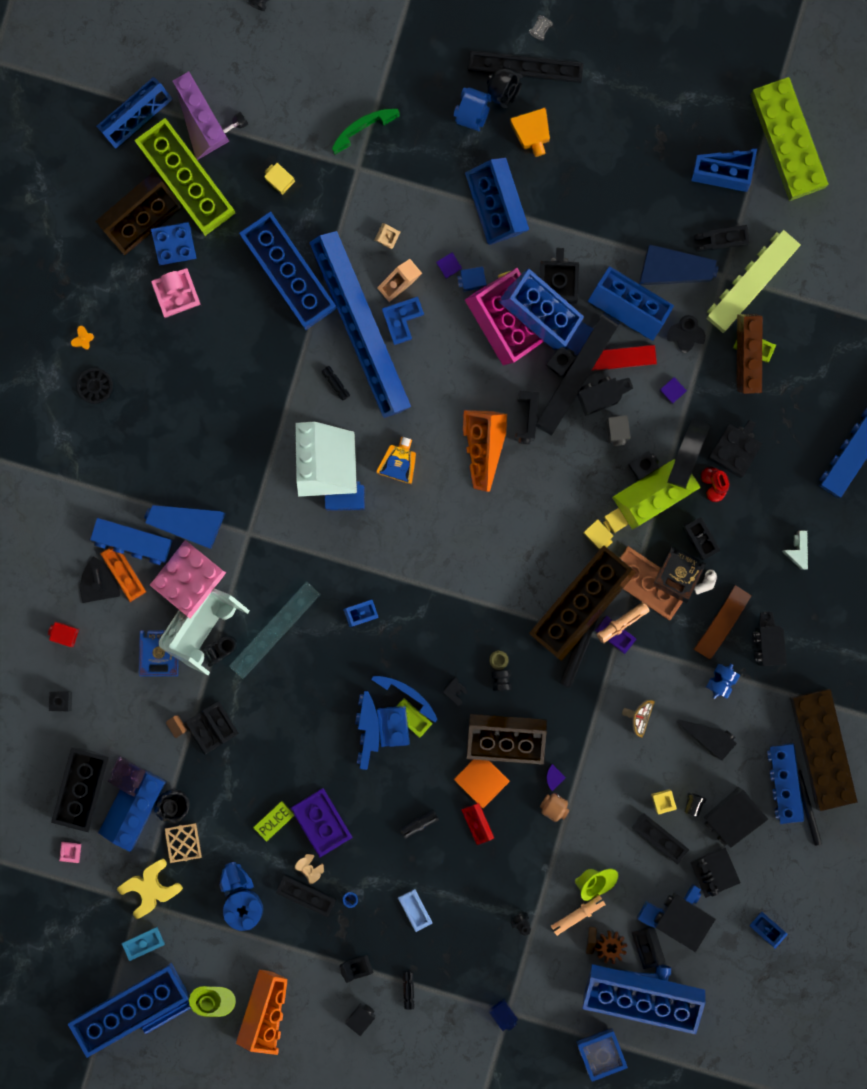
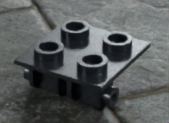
M726 847L690 862L705 898L716 896L719 892L741 883Z

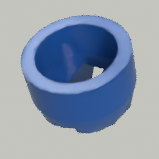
M348 892L343 896L342 903L347 908H353L358 903V897L355 893ZM348 897L350 900H352L354 902L353 905L349 903L345 898Z

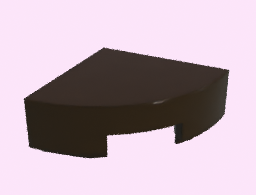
M589 927L586 954L594 953L597 935L596 927Z

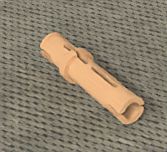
M641 602L618 620L611 621L605 629L596 634L598 639L604 644L613 636L621 634L622 630L647 614L649 608L645 603Z
M598 895L588 903L581 904L580 908L551 925L553 930L560 926L554 933L558 936L566 929L585 917L592 916L593 912L605 906L604 901L596 905L602 899L601 896Z

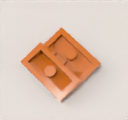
M475 759L454 779L482 808L510 782L490 761Z

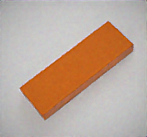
M109 547L100 554L128 600L132 602L147 591L124 554L112 551L113 547Z

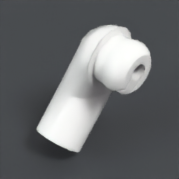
M714 570L706 571L703 583L697 584L694 589L696 595L714 588L717 580V574Z

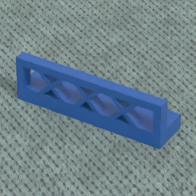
M153 77L96 127L116 149L173 98L162 84ZM162 91L166 97L161 102H155V96ZM143 106H150L149 112L146 115L140 114ZM129 118H136L135 124L132 127H126V122ZM120 130L121 136L114 142L110 135L114 131Z

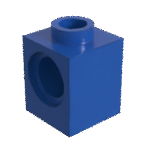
M483 266L460 270L461 276H457L459 287H463L464 292L481 289L486 286Z

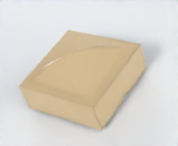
M382 223L375 241L389 249H393L400 232Z

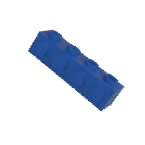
M795 744L773 745L767 751L768 761L772 762L773 770H770L771 781H775L776 788L772 789L773 799L777 800L778 808H775L776 820L780 819V824L804 822Z

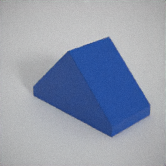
M373 600L343 609L349 627L379 618Z
M763 912L749 925L775 949L788 935Z

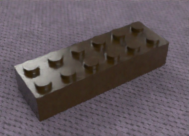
M603 545L529 634L562 661L636 572Z
M823 689L790 697L816 809L824 811L858 803L831 689Z

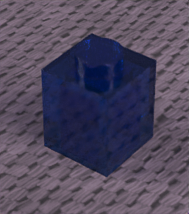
M505 998L489 1009V1013L502 1031L506 1029L509 1031L517 1025L518 1016Z

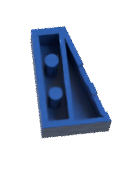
M757 149L742 152L733 151V153L697 155L691 181L747 192L751 185Z

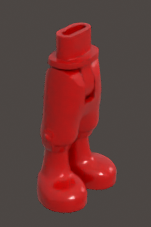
M714 467L704 469L700 476L701 480L706 484L713 485L708 489L706 496L712 502H719L725 497L729 489L728 476L724 471Z

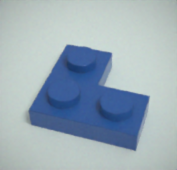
M418 296L382 308L394 346L412 340L406 321L424 316Z

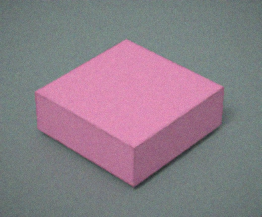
M62 841L59 861L79 863L81 843Z

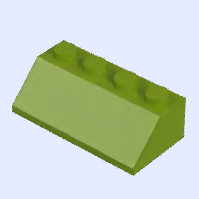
M675 459L612 497L632 530L701 488L693 474H691L686 489L667 483Z

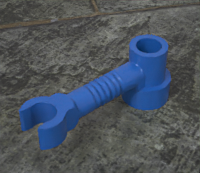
M667 965L656 966L655 974L620 970L668 981L671 975V967Z

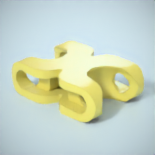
M160 859L147 867L143 872V878L133 876L117 888L121 895L130 891H136L141 895L142 903L133 912L135 919H139L151 912L157 905L156 899L160 902H166L183 889L179 883L169 887L162 886L159 883L158 873L166 867L165 859Z

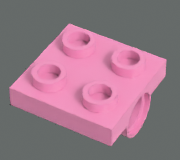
M187 268L167 273L161 276V278L151 281L165 318L201 305Z

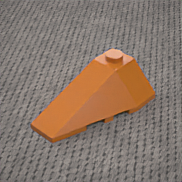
M464 410L463 433L464 436H467L469 445L466 449L467 453H470L471 456L470 472L474 489L489 492L506 436L507 414L494 411Z

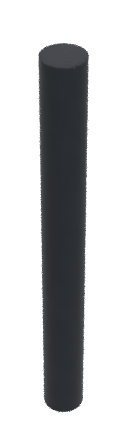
M798 770L802 803L814 845L818 846L822 844L802 771Z

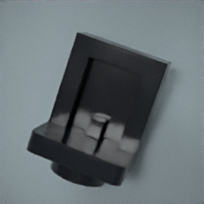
M368 955L349 959L340 964L341 975L346 983L374 973Z

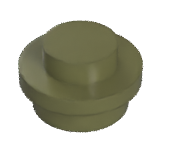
M503 651L493 652L489 658L490 665L497 670L504 669L508 665L507 654Z

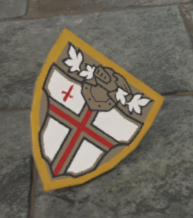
M644 701L636 711L624 708L622 711V715L633 718V730L638 737L643 738L655 701Z

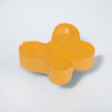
M79 326L77 329L78 336L71 341V345L73 347L82 346L84 349H89V342L94 339V335L88 333L85 327Z

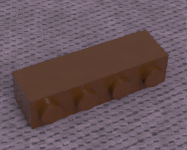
M737 314V391L743 394L762 393L763 316L758 314Z

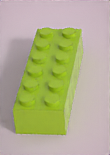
M787 77L753 89L750 95L789 201L825 189L829 184L790 78Z
M166 118L134 140L205 236L236 214Z

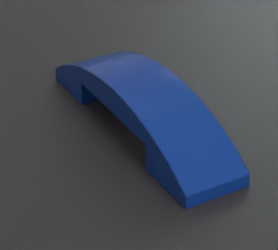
M373 676L371 680L386 690L392 684L421 703L423 707L419 712L433 722L437 721L432 707L412 687L393 678Z

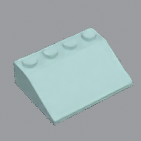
M318 422L296 423L298 497L357 493L355 434L353 431Z

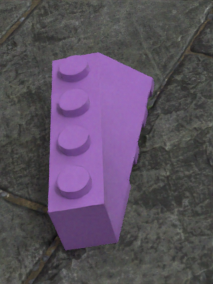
M188 71L173 80L195 158L199 160L230 142L190 72Z

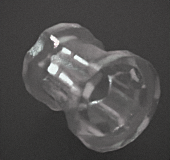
M538 15V21L533 29H530L529 33L536 39L543 41L545 33L549 27H552L553 23L546 17Z

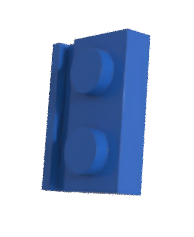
M406 706L378 708L381 747L409 745Z

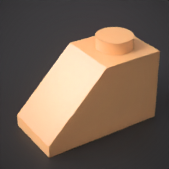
M409 259L399 265L377 288L388 302H391L408 288L422 272Z

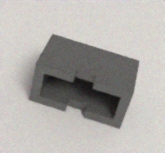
M628 416L610 417L606 420L608 443H613L614 446L625 445L626 441L631 438Z

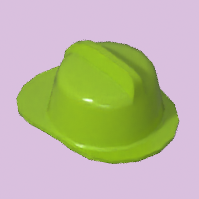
M594 869L584 871L580 877L575 879V884L581 891V898L584 901H588L611 890L618 880V872L615 869H606L600 872Z
M198 987L193 990L189 997V1005L192 1011L203 1017L226 1016L232 1012L236 1004L232 991L224 987Z

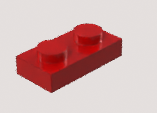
M479 803L462 809L477 845L494 839Z

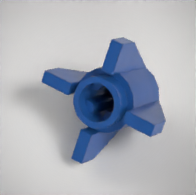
M231 862L225 865L219 884L221 892L224 891L225 897L230 896L234 892L254 887L251 878L242 869L240 864Z

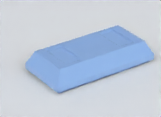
M415 889L398 897L415 932L432 924Z

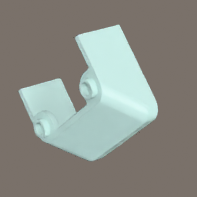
M214 588L191 619L178 610L161 636L159 647L189 667L209 675L210 672L201 666L204 660V653L199 649L219 618L223 620L231 618L236 609L247 614L250 610L231 595Z

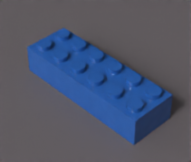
M269 212L239 233L305 330L337 309L272 212Z
M170 963L72 1019L68 1026L86 1058L184 1003L189 999L190 994L173 964Z
M592 964L583 995L582 1009L696 1034L705 1006V989Z

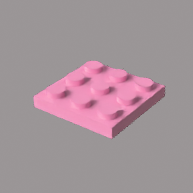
M185 540L150 586L191 619L226 572Z

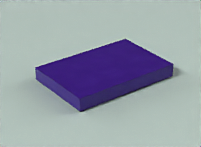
M324 788L290 807L319 858L353 838Z

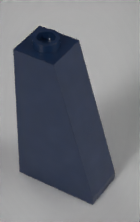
M649 245L639 284L658 285L710 282L713 277L716 278L718 266H715L716 260Z

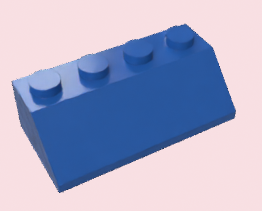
M506 158L491 159L465 172L488 245L529 231Z
M610 266L588 300L596 308L603 310L611 317L616 318L652 341L659 333L674 307L673 304Z
M530 269L524 271L507 288L499 300L501 305L554 350L566 347L584 318L581 313Z
M132 764L98 833L113 844L129 852L132 851L167 781Z

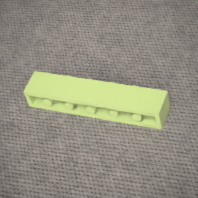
M785 230L781 234L775 233L770 239L772 244L768 248L764 246L757 254L759 259L756 262L751 261L745 268L747 272L744 276L739 275L732 282L734 287L730 291L726 289L719 297L722 301L718 305L714 303L707 311L709 315L706 319L722 333L729 328L737 319V314H741L801 246Z

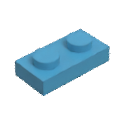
M158 927L122 943L129 961L165 945Z

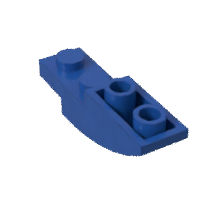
M364 691V695L360 694L358 703L359 706H362L361 714L357 713L355 722L356 725H359L358 729L366 730L365 734H361L360 745H363V751L358 753L357 764H360V769L368 770L370 752L379 751L380 731L373 699L369 691Z

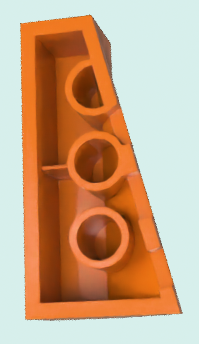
M258 971L237 1037V1045L250 1052L278 1055L279 1048L276 1046L277 1040L280 1039L281 1035L279 1022L283 1019L281 1006L285 1003L286 978L272 971Z

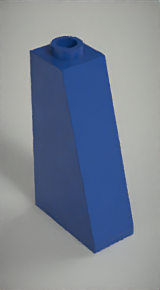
M152 505L151 509H147L144 519H147L146 524L212 549L225 513L221 511Z

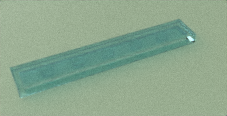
M306 582L229 667L244 679L321 594Z

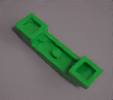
M379 110L353 122L332 147L334 155L351 146L348 138L378 120L381 121L383 126L400 116L399 110Z

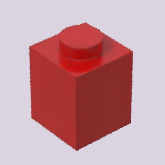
M55 622L49 628V640L68 647H74L79 629Z

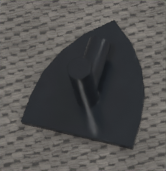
M93 556L86 565L81 577L80 592L82 603L120 597L119 587L111 570L104 562Z

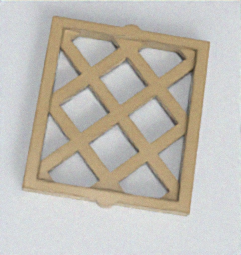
M196 823L165 828L170 863L202 858ZM191 826L192 829L189 833L183 830L184 827ZM172 829L179 830L176 835L170 832ZM194 830H195V836H196V838H194L193 836H191V833H192ZM181 832L187 835L184 841L178 838ZM169 835L173 837L171 842L169 841ZM189 837L194 840L191 847L185 843ZM175 840L181 843L178 849L172 845ZM196 843H197L198 852H197L195 849H193V847L195 846ZM183 845L189 848L186 854L180 851ZM171 848L176 851L173 856L171 853ZM190 851L197 854L195 857H188ZM177 853L183 856L182 859H174Z

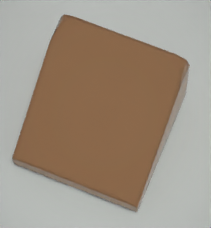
M175 715L166 722L175 738L187 732V728L179 715Z

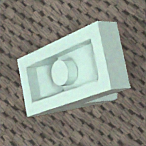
M797 531V535H794V547H797V550H783L782 552L801 570L808 569L807 531Z

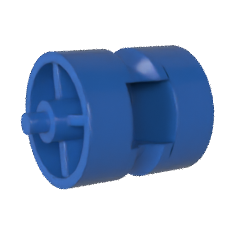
M730 663L729 667L721 664L717 665L713 672L715 677L710 678L706 685L707 689L713 691L714 695L712 698L716 699L717 696L729 698L733 690L731 686L736 685L740 677L738 673L733 671V664Z

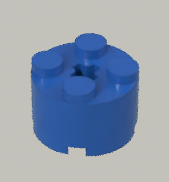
M470 87L468 89L463 88L460 97L462 99L460 106L457 105L454 111L455 122L458 125L479 132L480 127L484 126L490 110L487 103L492 101L491 95Z
M247 889L231 894L223 907L224 920L230 927L239 931L252 929L257 925L263 914V904L260 897L255 892ZM246 906V911L248 912L241 914V910L238 908Z

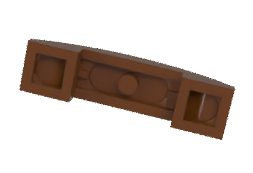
M735 585L694 650L710 660L734 626L752 595Z

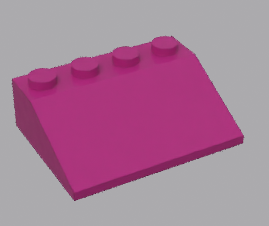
M518 268L513 269L465 299L502 365L516 362L544 342L499 303L507 288L521 275Z

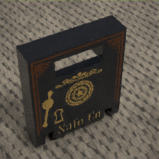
M672 546L652 586L687 603L706 563L702 562L698 566L699 559L681 550H678L677 554H675L676 547ZM669 579L684 588L680 592L666 585L665 582Z

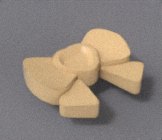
M306 854L305 858L300 859L295 864L294 869L301 871L307 877L308 883L313 884L320 878L321 873L324 872V866L321 864L313 869V866L309 864L314 855Z

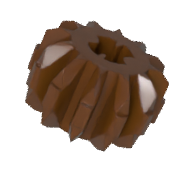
M608 930V937L605 938L604 934L601 933L600 937L603 940L596 939V943L601 946L595 947V951H601L597 955L599 959L605 956L604 963H607L609 958H611V963L615 964V957L621 961L622 958L619 954H627L625 950L621 949L628 946L627 943H621L625 938L620 936L617 939L619 934L617 931L611 936V931ZM609 943L611 945L616 944V946H614V951L610 949L608 951L606 950L608 948L607 945Z

